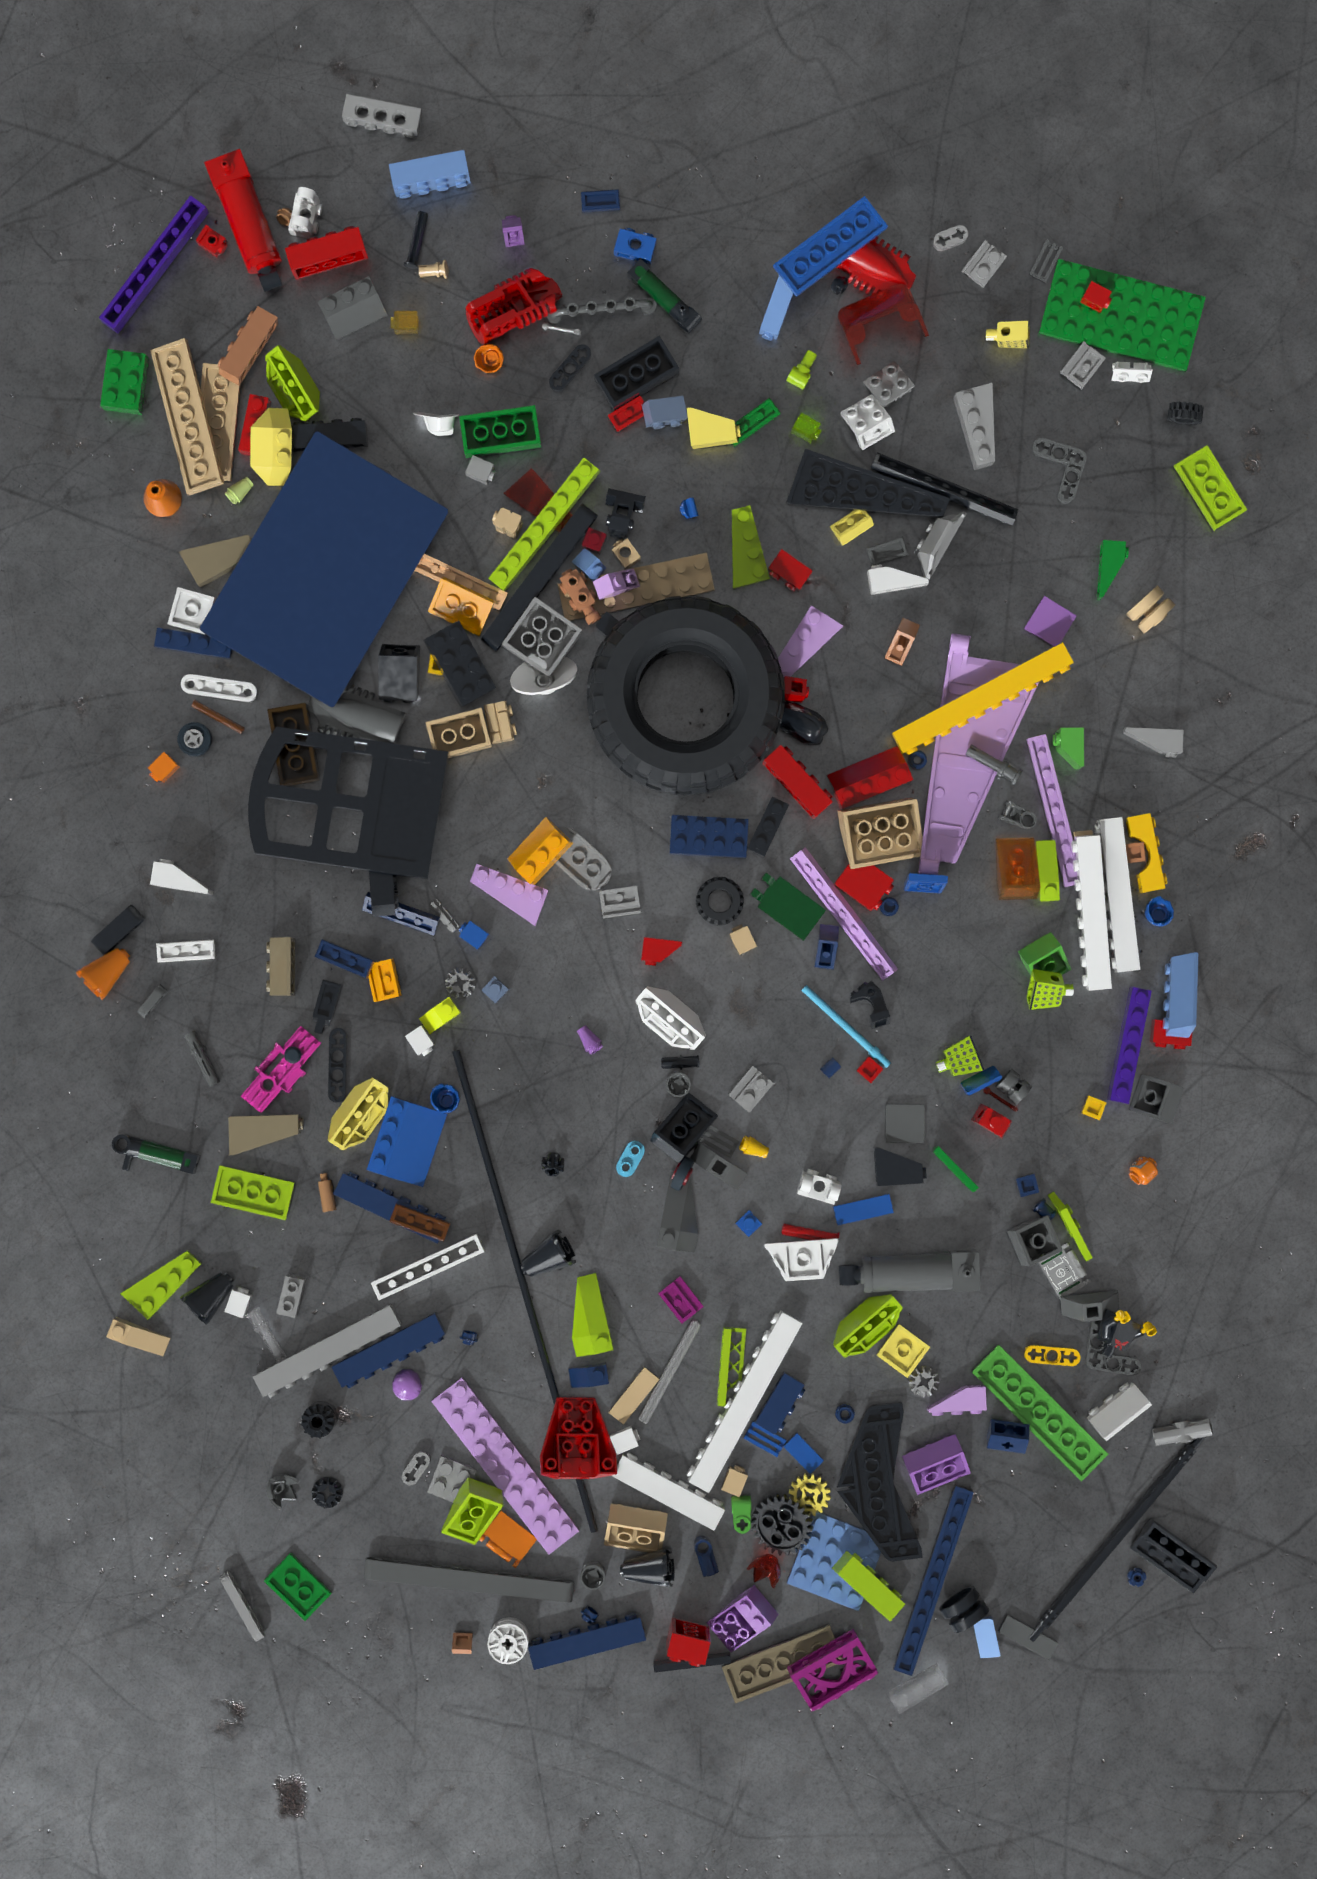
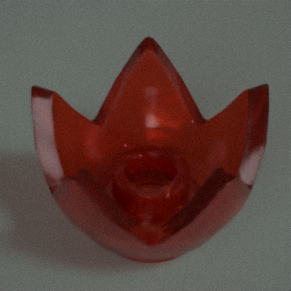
M771 1554L757 1557L747 1567V1570L754 1568V1583L769 1577L772 1588L776 1586L781 1576L778 1559Z

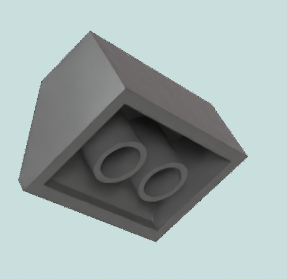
M369 276L317 301L336 341L388 316Z

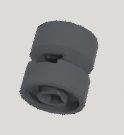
M1010 1069L998 1082L996 1088L1003 1094L1007 1093L1008 1098L1017 1105L1029 1093L1032 1086L1026 1080H1020V1075L1013 1069Z
M675 1072L668 1077L666 1088L672 1096L682 1097L689 1092L691 1082L686 1074Z
M592 1560L586 1562L582 1567L580 1575L582 1585L589 1590H597L602 1587L606 1577L605 1567L599 1561Z

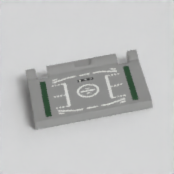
M1069 1242L1061 1245L1063 1251L1039 1262L1059 1299L1060 1296L1070 1295L1092 1282L1090 1278L1082 1282L1081 1278L1086 1276L1087 1272L1074 1250L1071 1249L1065 1253L1064 1249L1070 1246Z

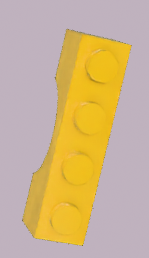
M1148 813L1125 818L1128 837L1144 842L1148 855L1145 868L1136 875L1140 894L1165 889L1167 877L1165 873H1162L1161 866L1164 863L1162 855L1158 853L1157 847H1160L1158 836H1155L1154 828H1156L1154 817H1151V814Z

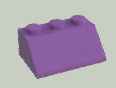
M956 1434L902 1456L917 1495L971 1473Z

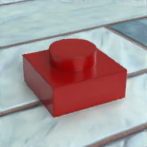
M868 1056L856 1071L868 1082L872 1083L883 1068Z

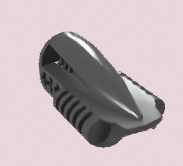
M349 683L334 707H329L316 698L310 697L308 711L314 714L318 720L317 731L324 733L328 726L326 734H331L334 729L333 735H338L341 731L340 736H346V733H348L347 737H353L354 735V738L396 744L400 727L407 715L405 712L373 701L375 697L374 692H371L367 699L368 690H364L362 696H360L362 688L358 687L354 694L356 686L351 685L348 691Z

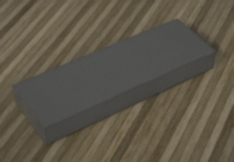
M1008 1614L998 1630L1002 1635L1050 1660L1059 1644L1042 1633L1032 1642L1029 1637L1035 1630Z

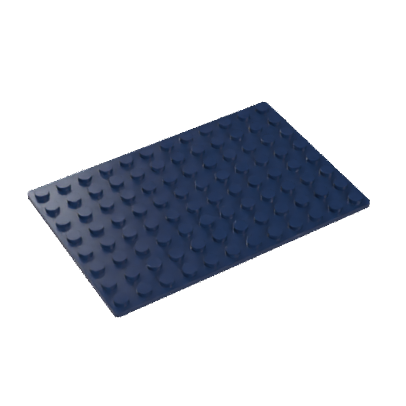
M315 432L205 617L200 630L329 707H334L446 518L448 509L320 432Z

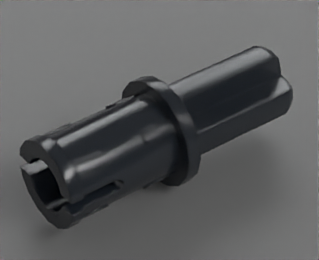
M679 1055L680 1057L661 1058V1067L663 1069L680 1068L682 1070V1068H699V1055L684 1057Z

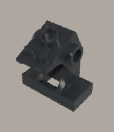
M608 488L605 505L614 506L612 515L608 514L606 526H609L608 530L611 534L610 537L616 536L623 540L625 537H628V531H632L634 520L631 519L632 512L643 513L646 496ZM618 507L627 509V516L617 514Z
M870 981L868 984L864 982L857 988V993L855 991L851 992L850 1004L864 1000L872 1005L873 1013L869 1016L871 1030L890 1024V1014L881 989L873 981Z

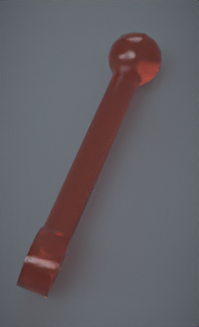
M989 1087L983 1089L985 1094L991 1095L1015 1112L1018 1111L1017 1107L993 1093Z

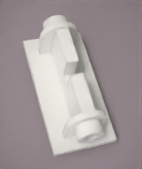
M1117 361L1112 364L1113 375L1111 381L1150 382L1153 370L1148 363H1133V368H1130V362Z

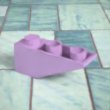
M984 1385L963 1386L928 1406L927 1411L932 1413L933 1416L944 1415L943 1412H951V1415H962L963 1411H970V1414H982V1410H987L986 1387Z

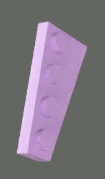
M811 606L778 657L783 677H791L843 625Z
M476 864L470 880L471 883L536 926L549 890Z

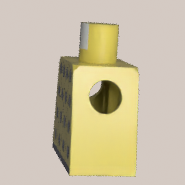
M1028 321L998 322L997 329H986V341H997L998 347L1029 348L1030 328Z

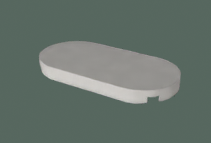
M558 827L573 844L555 864L582 888L587 890L603 888L609 882L612 874L608 859L575 829L571 827Z

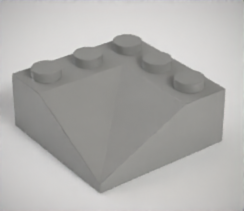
M534 597L503 641L502 646L550 677L583 632L582 629Z

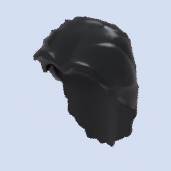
M784 702V713L780 724L781 730L801 743L807 745L821 744L823 736L828 732L825 719L818 712L798 703Z

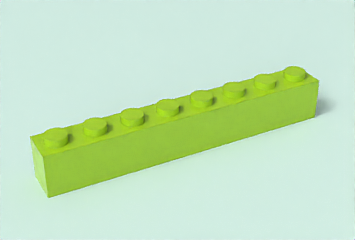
M583 458L488 579L503 591H507L601 471L587 459Z

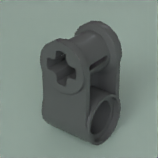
M1006 800L1004 811L998 818L1025 830L1033 828L1037 822L1035 813ZM1028 815L1032 818L1033 822L1031 825L1023 823L1022 819L1024 816Z

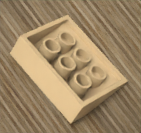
M910 797L837 810L840 831L850 869L920 857L923 837L917 799Z

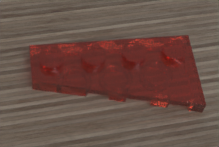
M532 468L503 493L536 517L554 496L551 489ZM570 511L556 527L555 530L559 533L573 516Z

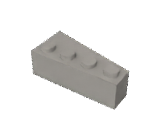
M989 383L956 392L953 397L974 470L992 466L995 462L993 384Z

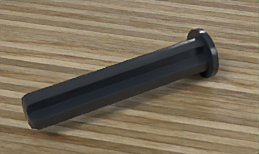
M424 211L417 212L407 260L403 263L407 268L418 269L419 267L417 261L428 214Z

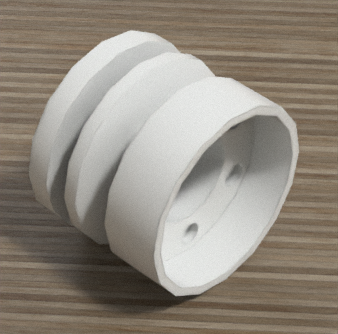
M506 1617L497 1621L490 1630L487 1643L489 1653L493 1659L502 1664H513L521 1660L528 1648V1629L517 1618ZM506 1639H509V1641L512 1642L510 1646H507V1644L504 1643Z

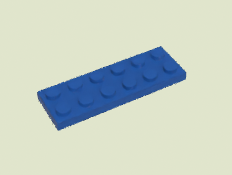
M864 196L776 262L773 268L797 297L885 231L888 225Z

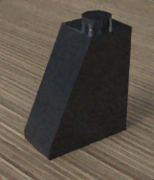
M873 1147L876 1186L924 1183L923 1179H927L926 1167H923L921 1163L882 1148Z

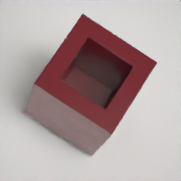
M589 527L583 540L582 548L600 555L606 542L607 534Z

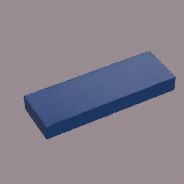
M890 1194L833 1206L837 1225L894 1213Z

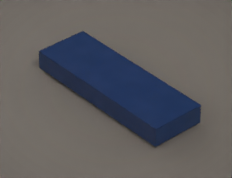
M323 939L315 954V957L366 979H368L375 962Z

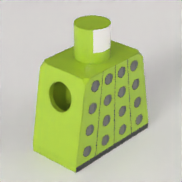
M1032 969L1026 996L1030 1010L1058 1007L1061 1005L1063 996H1073V984H1064L1062 974Z
M971 1035L943 1050L945 1059L935 1062L939 1073L950 1069L952 1076L984 1070Z

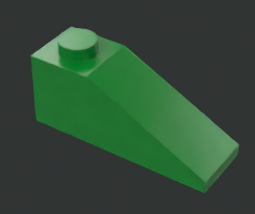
M1103 540L1100 543L1096 600H1101L1123 565L1125 558L1128 559L1129 547H1126V541Z

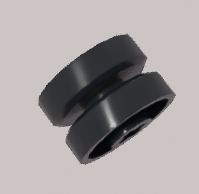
M974 1586L960 1590L947 1599L939 1608L945 1619L951 1618L949 1625L954 1633H960L972 1627L989 1612V1608L984 1600H978L980 1595Z

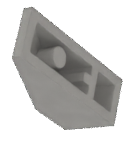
M1130 727L1123 729L1125 735L1160 754H1166L1165 757L1176 758L1177 754L1183 753V730Z

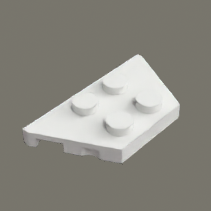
M839 1238L765 1243V1248L774 1259L773 1261L780 1269L785 1281L824 1279Z

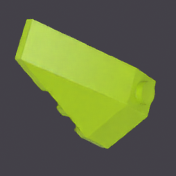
M596 1273L577 1277L572 1341L576 1357L614 1350Z

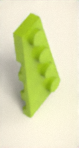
M750 505L732 510L733 589L770 580Z
M186 1251L120 1294L149 1320L202 1263L190 1251Z

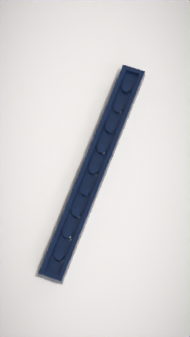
M954 1486L893 1667L895 1671L910 1676L913 1675L974 1494L971 1490Z

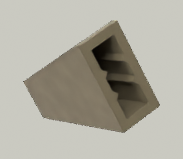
M244 535L182 550L179 553L197 585L202 588L232 571L252 539L249 535Z
M300 1114L228 1117L229 1155H236L300 1134V1130L304 1129V1120L300 1118Z

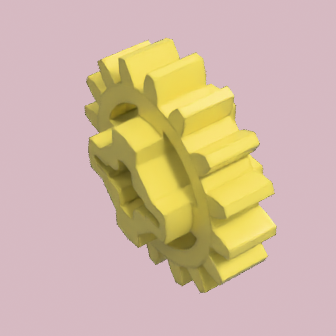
M805 1473L804 1479L798 1476V1483L792 1482L791 1484L794 1489H789V1494L794 1496L793 1501L796 1502L800 1499V1506L805 1504L812 1505V1507L806 1506L804 1511L812 1512L813 1516H816L817 1510L822 1513V1506L828 1507L826 1500L831 1499V1496L827 1495L830 1492V1488H825L827 1481L821 1482V1476L817 1479L814 1478V1473L811 1474V1477H808ZM800 1488L802 1494L797 1498V1491ZM807 1492H809V1493H812V1492H813V1497H812V1498H811V1496L806 1497V1493H807ZM820 1492L823 1493V1498L821 1501H819L818 1498Z

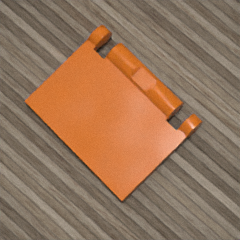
M503 1511L499 1512L479 1539V1541L483 1542L486 1536L489 1537L490 1540L486 1543V1546L509 1563L513 1557L517 1560L512 1565L514 1568L518 1566L537 1540L534 1535Z

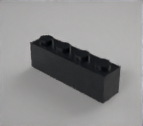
M352 418L347 422H343L342 419L331 420V423H324L321 420L312 421V424L294 422L291 425L292 452L304 451L315 432H320L345 448L368 447L367 424L362 418Z

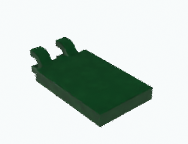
M765 873L761 880L769 885L767 890L762 894L754 888L750 895L760 902L757 906L760 910L804 941L826 910L781 876L776 881L768 873Z

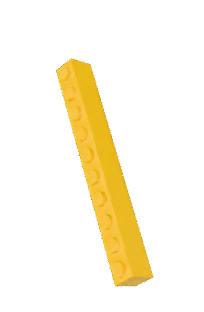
M1062 642L892 733V736L901 753L907 752L910 755L918 750L917 746L923 743L925 746L935 741L934 737L948 735L952 732L951 728L965 726L969 723L968 719L982 717L986 714L985 710L999 708L1003 705L1002 701L1016 699L1020 696L1019 692L1033 690L1037 687L1036 683L1040 681L1048 682L1054 678L1053 674L1059 671L1061 674L1071 669L1070 665L1074 662Z

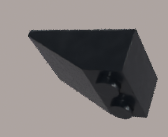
M688 1092L653 1132L650 1141L677 1163L682 1162L714 1123L718 1115Z

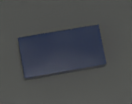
M619 189L581 192L582 212L620 210Z

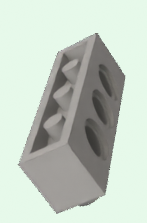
M346 94L342 118L349 126L356 127L357 125H362L369 130L383 129L384 132L389 134L398 132L402 133L405 137L412 138L419 135L423 114L421 108ZM362 110L368 111V114L364 117L359 116V112ZM380 114L387 115L384 120H378L377 117ZM400 117L406 119L403 124H397L396 120Z

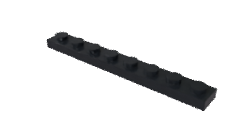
M878 452L871 466L872 469L879 473L887 474L896 480H901L915 487L950 498V502H956L968 509H973L985 516L993 517L1002 523H1008L1012 526L1019 510Z

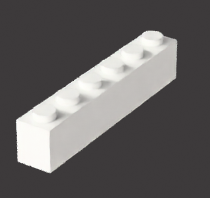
M478 1233L380 1277L372 1281L371 1285L378 1300H381L485 1252V1248Z
M629 1452L627 1455L622 1453L617 1463V1475H612L614 1478L713 1531L715 1530L725 1511L721 1501L715 1498L712 1500L708 1499L701 1490L696 1489L693 1491L688 1488L689 1484L682 1480L677 1482L671 1479L672 1475L665 1471L660 1473L654 1470L655 1466L648 1462L643 1464L637 1461L638 1457Z

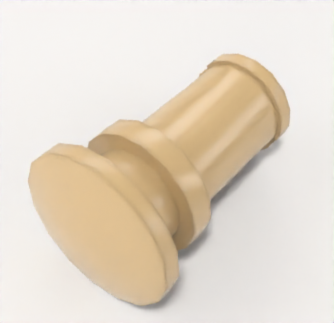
M443 259L442 264L436 262L435 264L419 265L420 277L437 276L438 278L444 275L445 279L448 278L449 269L446 259Z

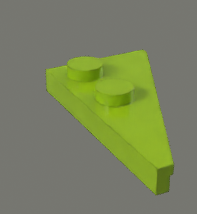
M1054 1191L1048 1194L1049 1200L1058 1209L1059 1217L1070 1236L1074 1238L1085 1261L1087 1262L1093 1257L1078 1230L1081 1227L1078 1221L1071 1217L1073 1211L1068 1204L1064 1205Z

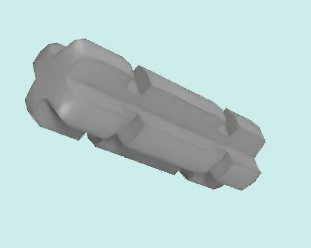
M434 899L429 904V907L436 911L435 914L440 917L443 924L448 925L447 928L450 932L453 933L460 927L456 920H452V915L444 906H441V902L438 899Z

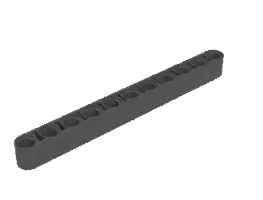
M367 1557L364 1568V1578L369 1580L568 1603L573 1601L575 1582L571 1580Z

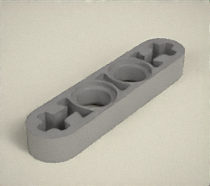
M227 1571L220 1575L222 1585L252 1638L256 1642L264 1638V1630L231 1572Z

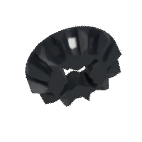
M321 1478L316 1481L312 1488V1499L317 1506L324 1509L333 1508L342 1498V1487L334 1478ZM327 1485H329V1492L333 1494L329 1495L325 1501V1495L320 1492L325 1491Z

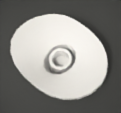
M565 657L550 677L524 662L513 672L510 683L512 688L521 694H551L574 680L578 673L577 665L574 661Z

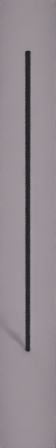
M456 1050L452 1054L555 1405L556 1398L560 1396L525 1275L521 1269V1261L460 1050ZM576 1479L591 1533L597 1532L598 1528L584 1479Z

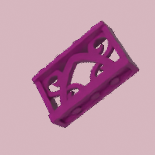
M854 1629L787 1667L790 1677L811 1711L821 1709L828 1702L838 1699L849 1690H854L858 1685L866 1680L873 1679L879 1673ZM858 1646L862 1654L853 1656V1648ZM863 1660L866 1662V1666L856 1671V1668L861 1666V1664L853 1663V1661ZM831 1661L838 1665L845 1664L839 1680L821 1678L825 1673L828 1662ZM802 1677L809 1681L805 1688L799 1680ZM813 1684H816L814 1687V1692H816L817 1690H821V1692L815 1694L814 1696L809 1695V1690Z

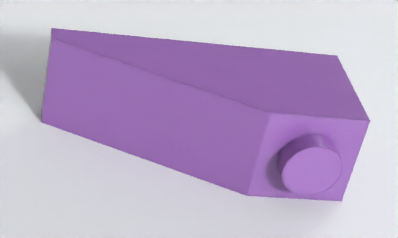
M515 215L505 217L502 220V228L506 247L524 245L521 217Z

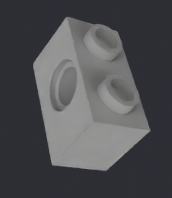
M290 1274L285 1276L276 1314L292 1318L298 1316L307 1278Z

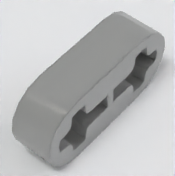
M958 225L939 232L933 239V246L937 251H945L961 245L968 238V230L966 227ZM957 231H959L960 233H964L962 239H960L959 237H952L956 235ZM940 237L942 238V240L949 238V240L945 242L944 246H942V244H937Z
M417 1452L404 1469L402 1480L405 1484L414 1485L420 1479L430 1463V1455L427 1452ZM425 1456L427 1463H422L418 1468L416 1466L418 1463L417 1457ZM415 1469L414 1477L416 1479L407 1480L406 1472L411 1473Z

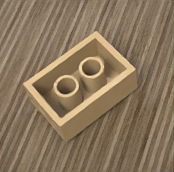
M482 708L425 722L432 749L448 751V758L492 747Z

